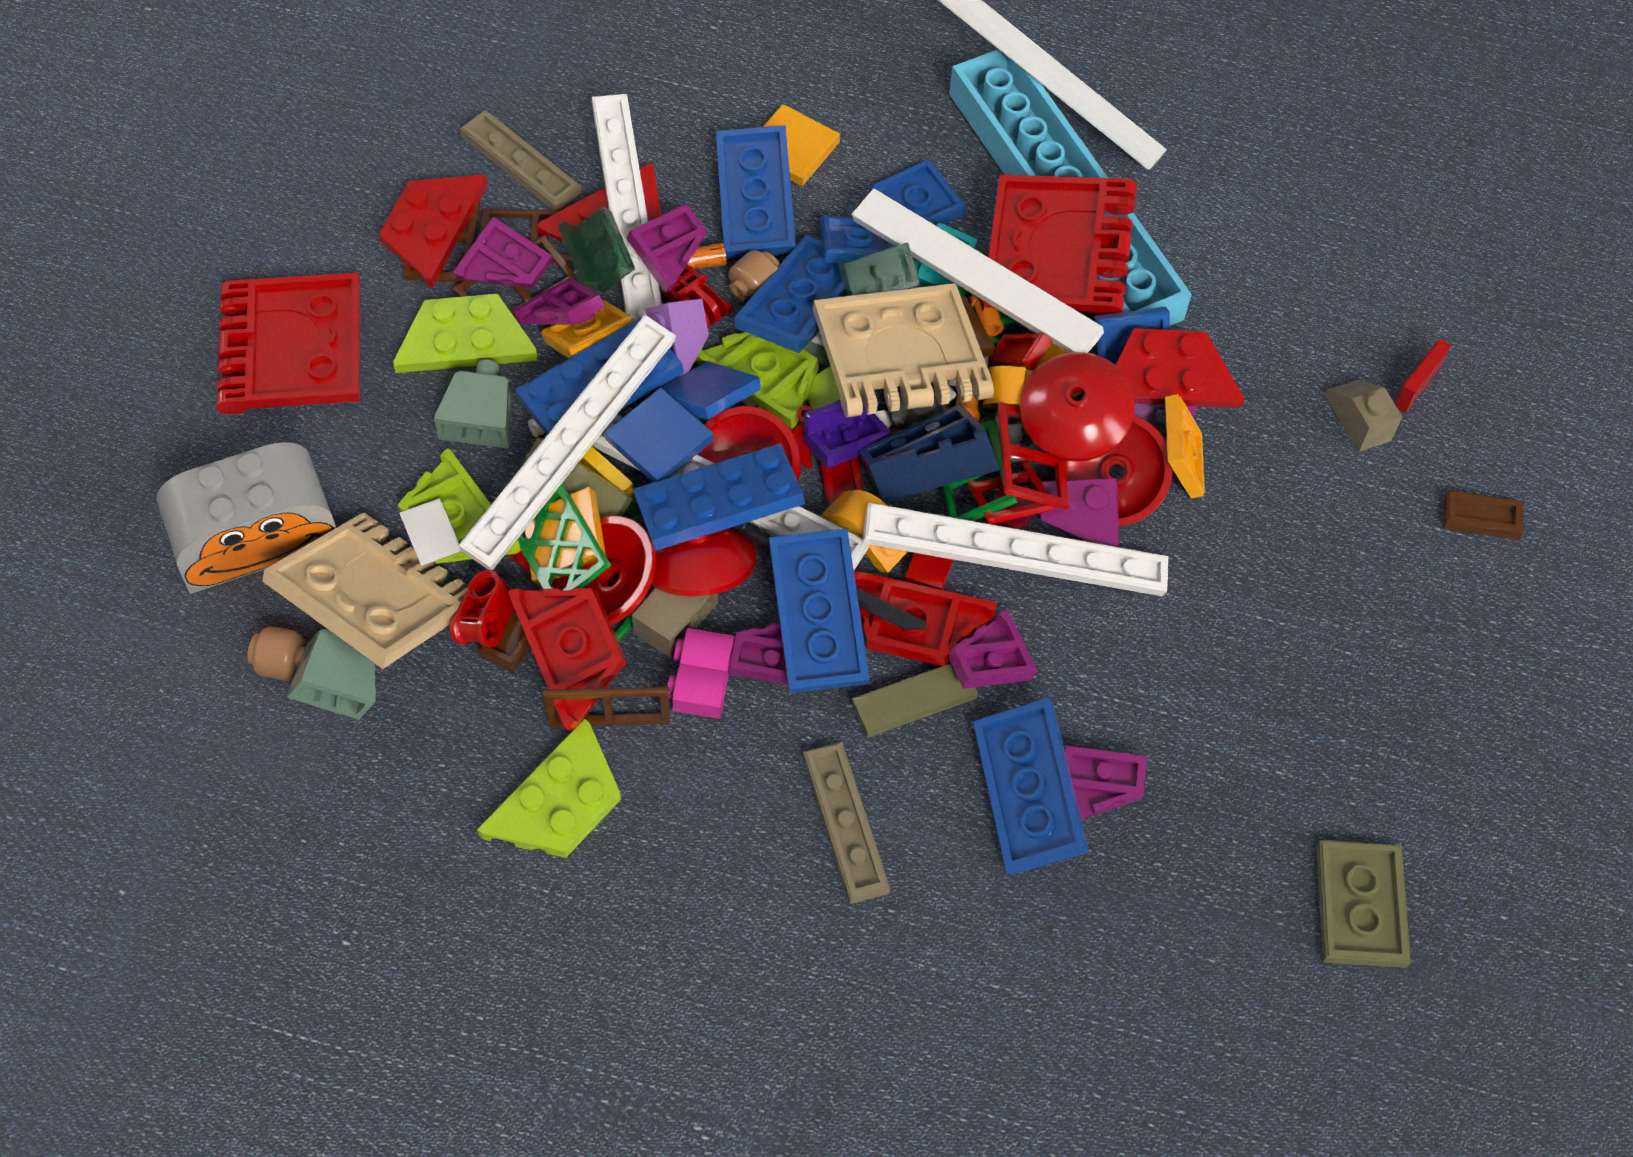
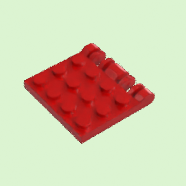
M1000 175L988 258L1078 312H1094L1098 315L1123 312L1125 284L1115 280L1097 278L1098 274L1105 278H1121L1127 275L1128 266L1126 262L1129 260L1130 232H1132L1133 222L1130 218L1122 216H1105V211L1112 215L1132 214L1135 209L1134 200L1136 199L1137 183L1131 179ZM983 301V306L985 308H995L987 302Z
M359 273L232 280L221 284L220 300L222 302H220V312L228 317H224L219 321V330L221 332L219 333L218 372L222 376H226V378L217 381L216 409L222 414H241L247 409L361 401V281Z

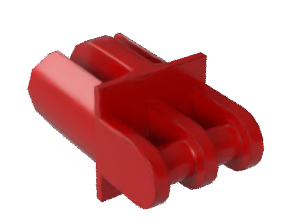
M691 266L684 269V274L679 276L669 292L665 293L660 286L662 294L670 302L702 299L708 329H710V325H715L721 321V317L728 316L732 311L730 304L706 283V274L700 275Z

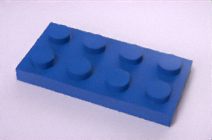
M786 125L716 131L723 241L726 259L742 258L752 250L766 251L772 255L790 254L796 247Z
M806 235L780 264L778 270L766 280L735 316V328L800 353L819 330L813 313L814 300L847 296L868 271L869 266L825 263L822 241Z
M642 317L515 389L518 400L546 435L550 433ZM670 348L621 409L684 373L682 362Z
M781 443L633 489L647 532L656 551L805 504L803 492Z
M848 528L769 537L789 694L869 684L870 679Z
M1046 698L973 721L1006 871L1010 875H1014L1089 853L1054 703L1051 699Z

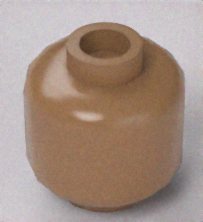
M752 250L746 253L729 269L728 277L731 293L739 301L744 302L746 300L748 302L766 280L778 270L780 263L772 254L766 251Z
M276 626L265 627L260 633H255L252 636L248 647V663L253 665L254 671L261 677L286 682L292 681L306 648L305 637L297 630Z

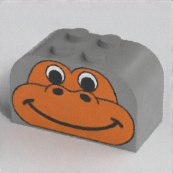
M295 443L269 444L182 472L164 483L156 497L177 567L190 594L264 570L336 528L311 456L306 448Z

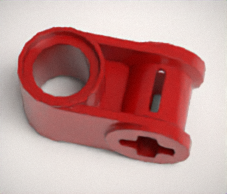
M484 570L470 581L467 592L450 622V635L455 643L467 645L471 642H479L484 647H494L500 642L503 631L515 609L508 594V591L511 589L495 571Z

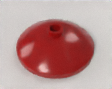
M1085 352L1061 354L1042 363L1027 379L1020 398L1021 421L1031 441L1045 453L1065 461H1089L1100 458L1114 450L1127 436L1135 414L1134 393L1124 373L1109 360ZM1079 392L1085 398L1081 401H1074L1071 395Z
M739 406L722 411L704 424L714 433V441L697 455L716 464L781 443L796 479L799 481L801 453L797 439L788 425L775 414L757 407Z
M1135 415L1127 436L1108 454L1089 461H1065L1067 481L1115 479L1110 475L1111 468L1115 465H1121L1124 468L1123 476L1117 479L1119 527L1134 524L1152 514L1164 501L1172 482L1173 469L1168 462L1166 441L1153 425Z
M621 516L600 518L605 554L611 566L584 587L597 591L611 625L628 616L641 603L652 584L656 570V550L648 532L635 521ZM597 562L592 563V564H590V565H588V566H586V567H583V568H581V569L588 570L589 568H591V567H592L594 564H596ZM562 576L553 580L552 585L554 589L563 590L566 588L569 577Z
M730 527L657 550L656 570L651 585L669 594L688 597L708 596L725 592L744 582L754 571L757 561L755 545L744 534Z

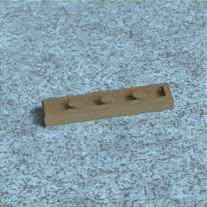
M487 110L482 111L460 128L462 138L552 210H561L582 193L580 184Z
M839 742L804 751V763L849 904L890 894V886L843 743Z

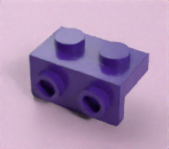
M841 401L805 414L804 443L826 468L860 456L858 450L893 435L876 414L867 415L864 407L861 416L845 417Z

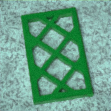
M563 483L535 516L534 519H537L532 538H525L522 533L517 539L524 556L543 589H554L552 585L554 576L569 577L567 587L563 590L584 588L611 566ZM561 496L565 503L563 513H547L550 503ZM545 520L560 521L555 540L540 539ZM569 521H575L582 532L579 542L563 541ZM537 546L553 547L548 567H541L535 557ZM561 548H577L572 569L555 568ZM592 549L598 562L588 570L581 569L584 550Z

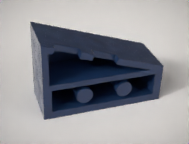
M962 404L956 405L858 450L872 488L884 503L999 470L986 431Z

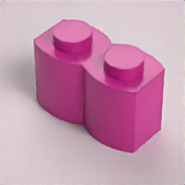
M687 628L685 639H677L674 662L680 663L677 675L670 674L667 685L670 688L668 696L672 699L673 711L720 719L734 647L733 635Z

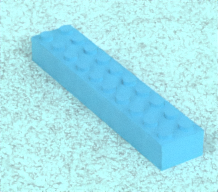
M999 49L952 66L949 95L1004 175L1108 178L1042 84ZM1105 211V216H1122L1132 220L1129 260L1126 262L1128 271L1125 277L1105 278L1098 274L1097 279L1115 280L1125 284L1123 312L1167 307L1170 311V326L1183 321L1192 295L1133 212L1128 215H1112Z

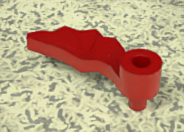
M804 405L797 410V417L802 422L794 429L793 434L800 448L803 465L811 469L813 468L811 449L804 443L805 414L814 409Z

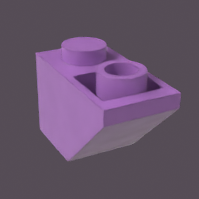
M703 300L671 302L647 308L646 314L649 318L676 335L675 342L670 347V350L683 364L684 373L678 377L689 372L709 336Z

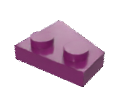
M685 204L630 230L626 239L664 292L667 293L676 283L704 239L707 231L688 204Z
M492 217L455 268L453 274L460 280L533 289L554 259L551 254L495 217Z
M570 277L512 309V313L519 324L574 325L592 319L595 316V312L604 308V304L599 294Z
M1116 478L1067 481L1069 500L1067 509L1054 507L1052 511L1041 513L1042 521L1088 542L1120 548L1118 481ZM1056 481L1041 482L1048 494L1057 496Z
M1008 610L1001 612L996 620L988 626L983 625L976 630L971 638H965L955 645L948 656L962 688L1032 680L1037 672Z
M779 622L770 624L764 629L752 628L736 633L729 665V674L788 685Z
M1073 746L1065 747L1081 819L1142 799L1144 795L1147 756Z

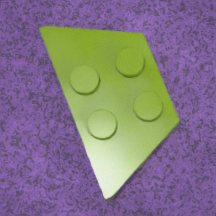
M498 294L424 300L393 363L395 373L472 367L477 366L478 362L484 359L494 361L497 364L538 361L536 347Z
M746 332L721 338L722 345L704 351L701 349L694 361L700 366L709 361L758 376L761 389L747 397V399L762 409L778 416L791 429L797 425L799 420L797 410L804 406L819 369L818 359L804 349L797 353Z
M448 448L440 455L442 462L432 473L426 471L417 481L416 488L408 492L399 502L398 508L400 512L440 498L460 544L491 504L450 448ZM518 540L515 541L505 555L517 554L521 551ZM460 551L434 562L439 564L471 560L472 558Z
M584 719L477 829L478 835L483 840L491 841L492 838L513 842L515 847L528 850L541 849L547 854L566 858L621 800V794L590 723Z

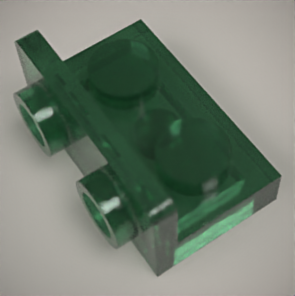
M601 207L577 226L567 222H563L558 226L563 237L562 245L570 255L575 266L574 275L586 287L605 292L635 270L611 210Z
M908 242L838 264L847 296L903 290L920 285Z

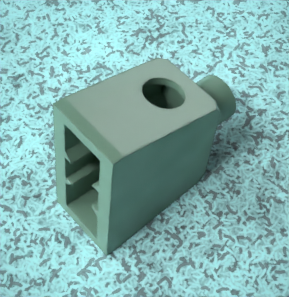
M486 359L480 360L475 373L459 371L454 374L434 417L439 440L509 449L511 392L509 380L504 376H498L500 367L496 362Z
M320 629L304 650L288 690L287 698L360 720L375 703V663L330 630Z

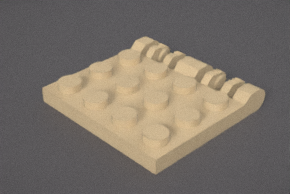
M956 283L814 300L813 313L840 393L841 407L845 417L861 416L863 407L867 415L875 414L878 402L874 390L883 388L887 408L890 412L898 411L900 408L898 386H900L901 399L905 409L933 406L934 393L938 404H949L950 389L947 380L956 379L957 392L962 402L971 401L972 395H974L976 400L993 398V382ZM930 382H933V385H934V393H933V388H932V385H931Z
M361 513L264 569L262 582L384 669L450 625L452 616L457 611L467 592V585L462 580L456 579L441 588L440 586H442L448 576L445 568L439 565L435 567L434 561L421 566L414 547L407 548L408 543L402 538H395L394 541L392 540L383 545L389 538V529L381 524L378 526V521L366 513Z

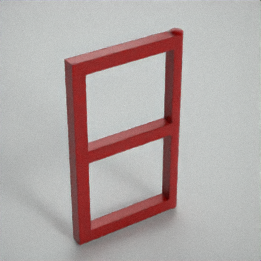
M999 402L997 406L1004 493L1066 510L1069 506L1065 460L1055 458L1043 452L1010 444L1007 415L1021 419L1020 407ZM1010 455L1055 467L1057 496L1013 485Z
M1019 461L1018 464L1023 472L1012 474V482L1014 484L1030 482L1035 491L1048 494L1029 461ZM1001 477L980 482L969 480L966 484L980 507L987 504L981 492L1000 488L1003 482ZM1034 503L994 513L986 511L984 517L988 524H995L1052 511L1054 507Z

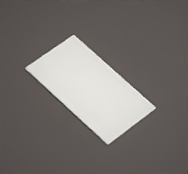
M440 498L400 512L421 566L461 551Z

